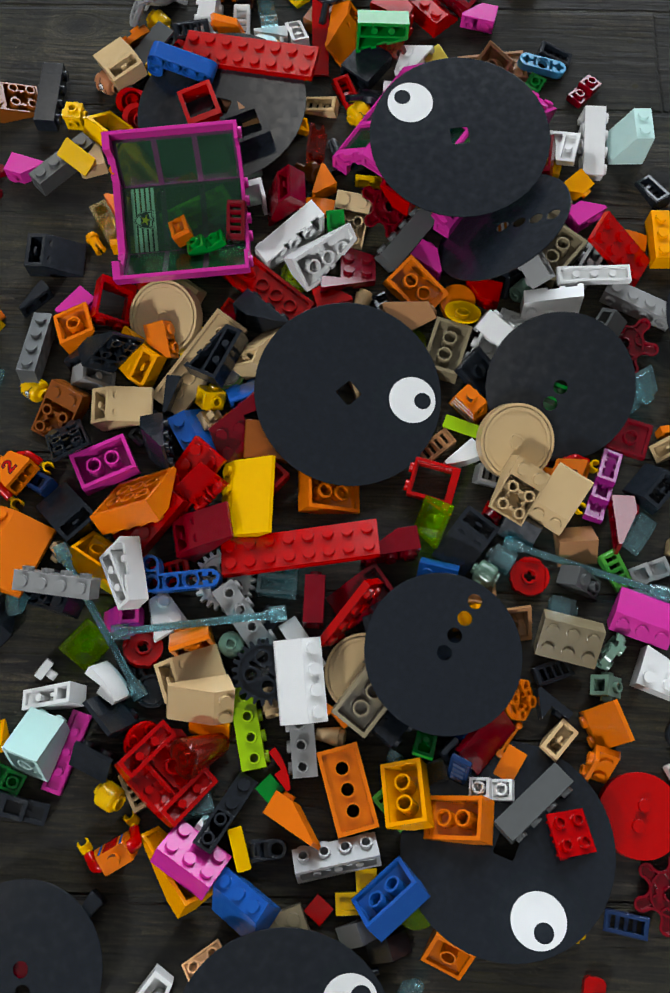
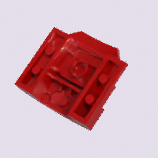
M164 719L114 764L133 792L170 828H174L218 782L217 778L209 771V759L194 745L182 729L171 728Z

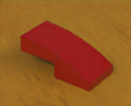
M274 747L269 751V754L281 769L274 775L288 792L291 790L289 772L281 754Z

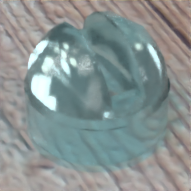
M389 749L386 757L388 763L402 761L404 758L403 755L392 749Z

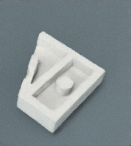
M403 45L394 70L395 76L398 75L403 67L425 63L426 56L434 53V46Z
M550 130V135L554 134L556 150L554 159L556 165L574 166L581 133Z
M168 593L157 594L149 599L148 606L151 613L150 620L153 627V641L155 643L174 632L175 629L187 624L188 620Z

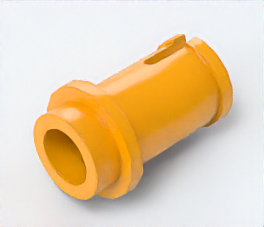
M95 232L88 233L86 235V242L92 246L96 255H102L100 250L105 253L106 248L100 241L99 235Z

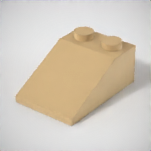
M560 462L528 514V517L560 536L594 482Z
M229 674L167 683L166 718L212 726L233 722L235 688Z

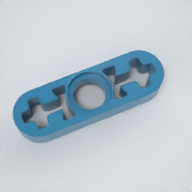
M522 53L517 61V66L523 71L534 72L538 75L554 79L562 78L566 71V66L561 61L530 53ZM538 64H543L545 68L539 67Z

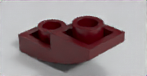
M587 75L567 95L565 100L579 109L596 93L602 83L595 77Z

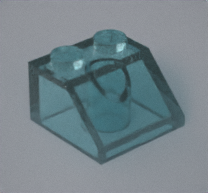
M651 365L635 374L636 393L631 413L636 411L640 404L644 403L646 405L655 399L653 396L658 391Z

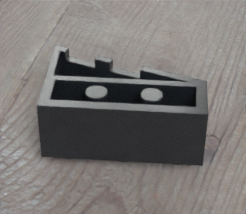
M228 324L209 340L210 343L203 350L200 349L196 352L197 355L190 362L187 361L184 364V367L191 375L221 388L249 341L242 330Z

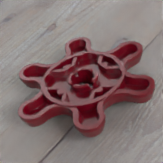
M371 186L363 188L361 195L371 204L370 213L365 216L364 224L372 228L377 223H381L384 226L385 237L387 238L393 231L396 232L398 224L403 219L407 220L410 215L406 216L392 206L391 210L387 211L385 203L389 201L381 188L379 190H375Z
M647 318L638 320L632 326L625 325L619 335L621 341L629 344L627 350L633 362L635 375L639 371L637 365L638 357L642 355L656 356L659 352L657 344L649 343L644 339V333L651 327V322Z
M669 855L667 868L663 871L656 870L647 862L640 864L638 872L647 881L648 891L645 895L636 897L633 903L634 908L640 913L653 910L659 914V930L665 937H670V900L667 899L665 894L670 888Z

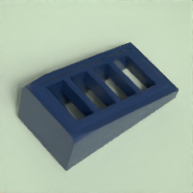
M38 471L26 487L46 498L58 487V483L53 478Z
M454 753L450 759L447 777L465 786L472 773V762Z
M605 908L603 931L648 941L650 917ZM611 914L616 915L614 928L610 927ZM620 916L624 917L623 929H619ZM629 918L633 919L632 931H628ZM638 921H642L641 933H637Z

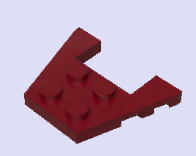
M350 248L345 255L340 257V277L321 276L320 292H327L328 289L334 288L336 291H339L343 287L352 286L353 289L375 286V256Z
M254 392L208 428L217 452L227 460L224 464L234 460L247 459L243 457L246 422L244 415L256 411Z

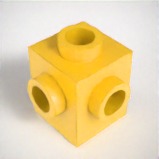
M66 101L61 115L67 128L83 131L84 121L88 116L83 103Z
M212 383L209 385H198L195 403L202 410H212L213 412L215 410H223L224 403L226 402V392Z

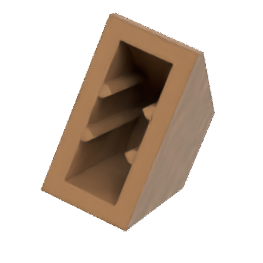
M429 301L384 302L379 306L380 310L397 318L412 331L437 318L436 309L432 304L430 305Z

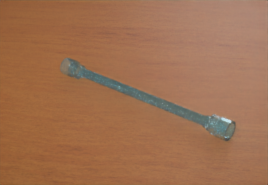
M505 536L502 550L515 553H530V555L542 557V559L549 561L552 560V562H557V564L582 566L594 576H601V578H606L613 582L616 581V583H621L628 587L631 586V588L641 589V591H646L651 597L667 603L670 600V587L657 584H642L629 578L617 576L614 573H607V571L580 564L577 561H570V559H565L546 551L543 552V550H536V548H531L521 543V540L515 537Z
M66 542L54 546L51 551L58 562L62 563L67 571H73V575H78L74 565H72V555ZM83 599L88 610H90L89 612H91L90 614L95 619V623L100 628V632L105 637V641L110 646L109 649L112 651L115 660H117L116 662H118L120 669H122L121 671H123L125 678H127V689L133 702L148 694L145 686L131 673L128 664H126L127 662H125L123 655H121L122 653H120L118 646H116L117 644L113 637H111L112 635L108 628H106L107 626L103 619H101L102 617L98 610H96L97 608L93 601Z
M285 605L268 607L269 610H264V612L247 613V615H229L208 619L142 625L139 627L129 626L128 623L111 625V638L113 641L130 639V636H134L136 633L213 626V624H231V622L239 623L249 620L257 621V619L270 620V623L287 621V611Z

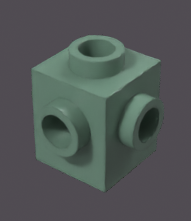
M612 672L591 674L590 695L599 697L602 702L621 699V692L623 690L622 678L615 677Z

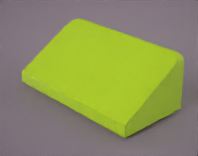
M446 414L442 427L476 438L479 425Z

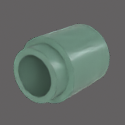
M521 278L509 289L510 298L515 302L520 303L522 301L524 290H532L526 284L524 278Z

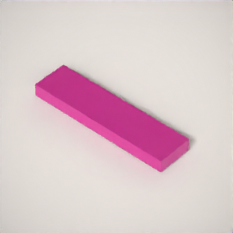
M75 709L72 710L67 723L70 732L51 778L48 782L43 781L41 790L62 796L73 766L69 765L73 746L76 740L84 741L93 719L92 715Z

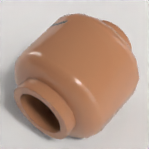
M103 70L96 74V88L99 91L110 96L119 92Z

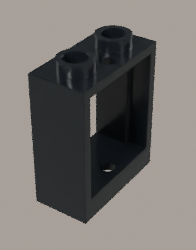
M260 102L220 117L221 121L236 119L237 125L258 118L262 130L240 138L241 154L274 142ZM222 133V136L226 135L227 137L224 140L227 150H231L233 156H235L231 134Z

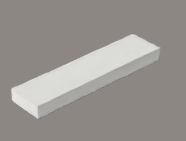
M630 264L556 267L557 286H574L579 283H583V285L630 284L632 281Z

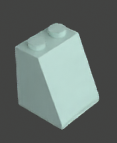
M651 108L632 109L608 131L606 141L608 165L643 164L655 139Z
M30 707L1 747L13 769L48 782L70 732L66 723L67 720L61 715L54 716L49 714L42 708L38 710Z

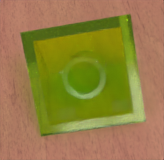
M425 496L414 525H417L420 537L433 548H438L454 506L431 496Z
M87 618L58 648L86 672L88 667L92 666L115 642L97 624Z

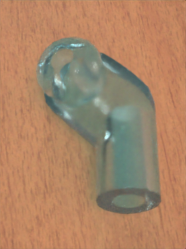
M417 978L404 980L401 982L397 993H422L424 984Z

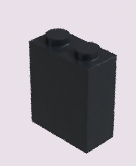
M378 46L374 49H371V47L362 49L359 53H356L355 49L341 64V76L348 73L353 85L360 89H371L391 68L392 55Z

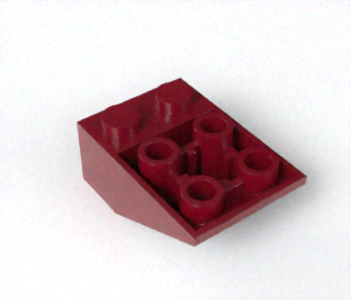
M290 164L276 173L268 192V226H272L306 204L305 173Z
M227 501L184 514L172 523L177 558L192 562L198 561L234 537Z
M417 525L397 528L379 541L381 557L361 560V566H366L367 568L375 562L377 564L385 562V565L395 564L397 560L404 559V562L415 560V557L419 556L421 550Z
M376 562L359 572L326 598L336 615L364 580L379 578L384 583L380 587L382 589L380 594L369 601L368 604L370 606L382 600L394 589ZM370 606L363 614L360 613L356 618L358 621L352 628L363 622V616L372 614Z

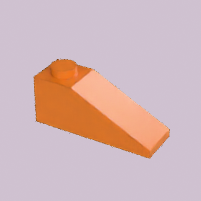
M276 790L263 813L311 847L319 850L321 845L301 806L294 801L296 797L287 791L282 794Z

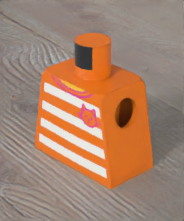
M467 384L449 402L468 422L478 424L487 415L486 399L470 384Z

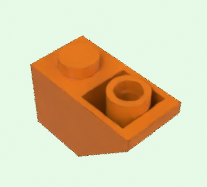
M217 13L210 14V25L215 32L218 31L219 34H246L237 18Z
M160 320L143 325L148 345L167 358H179V346L175 341V328L171 321Z

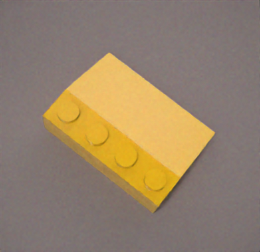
M270 455L234 460L224 465V480L229 484L221 493L222 502L227 501L229 504L234 537L231 539L258 537L272 532L276 456Z

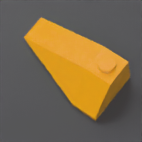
M159 826L141 834L142 843L149 860H151L159 844L168 835ZM151 863L164 896L178 919L198 908L213 895L212 886L201 901Z

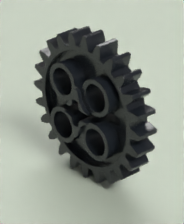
M266 638L264 644H262L260 639L257 640V645L250 641L249 649L245 646L242 647L245 652L244 654L237 653L240 660H233V663L238 665L237 668L231 669L232 672L237 673L236 676L232 677V680H238L234 687H241L242 690L239 692V695L246 693L245 700L247 701L252 697L254 705L257 700H260L261 706H264L265 700H268L269 705H272L274 698L278 702L276 682L267 675L261 677L262 672L250 665L249 662L253 661L262 669L268 667V673L276 677V673L273 670L275 665L273 643L269 644L268 638ZM259 652L266 653L268 657L267 662L259 663L256 655ZM248 669L256 672V678L252 681L245 678V671ZM264 681H270L273 684L271 692L263 691L262 683Z

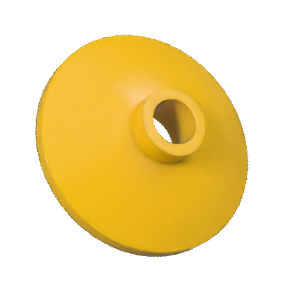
M467 301L449 302L444 310L449 319L462 324L474 323L481 317L480 309Z

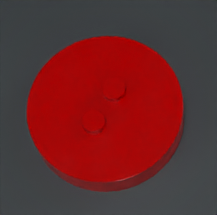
M643 772L623 773L610 779L602 787L598 797L604 806L611 824L616 852L624 857L640 861L655 860L669 853L670 786L660 778Z

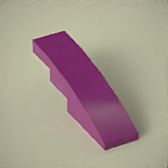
M607 448L604 449L600 464L598 465V471L593 480L594 484L588 495L582 516L583 519L599 525L603 522L606 507L617 480L623 454Z

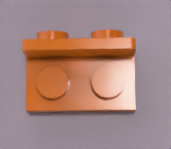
M596 744L592 752H588L586 763L580 766L579 773L587 782L589 779L606 784L621 759V752Z

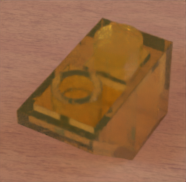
M104 199L90 206L89 209L110 245V239H117L116 220Z

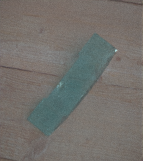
M257 0L261 28L278 26L274 1Z

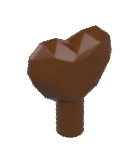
M312 161L303 165L297 162L295 168L303 171L307 182L314 185L320 168L319 163Z

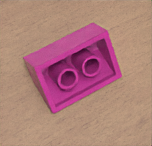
M621 586L607 619L608 629L667 651L670 645V603Z

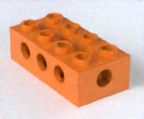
M357 742L317 752L338 839L379 827ZM340 762L348 766V771L344 775L336 772V765ZM345 783H350L353 786V793L349 796H345L341 792V787ZM355 804L358 806L359 813L357 816L350 817L347 814L349 805Z

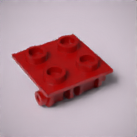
M199 461L173 489L192 502L194 509L197 511L211 503L229 483Z
M583 808L546 814L547 821L545 822L549 826L550 837H553L552 843H555L556 857H559L560 861L569 859V857L597 852Z

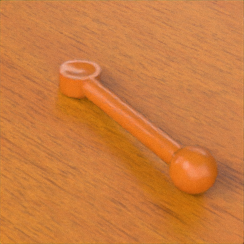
M521 722L515 723L516 730L507 739L502 748L496 753L497 758L501 759L517 731L522 729L523 724Z

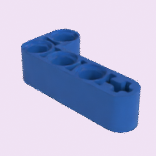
M161 41L153 42L147 58L149 73L157 77H161L164 69L199 82L209 79L212 84L218 69L217 63L211 59Z
M154 555L143 557L147 589L152 594L212 589L219 587L223 582L221 573L212 568L164 573V564L160 558ZM155 560L156 566L150 570L149 563ZM212 574L216 576V579H213V583L209 580H203V577L211 578ZM195 575L197 581L194 585H190L189 578ZM176 577L177 584L171 588L169 582L172 578ZM156 579L157 586L156 588L151 589L150 583L152 580Z

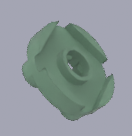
M617 632L616 636L613 635L600 651L602 657L601 659L598 658L596 664L599 669H604L607 672L614 663L612 660L615 656H621L625 651L626 640L623 635Z

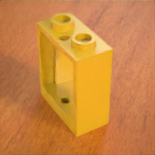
M109 110L87 116L84 121L83 133L102 146L101 132L108 131L106 128L111 131L135 128ZM116 143L118 150L122 143Z

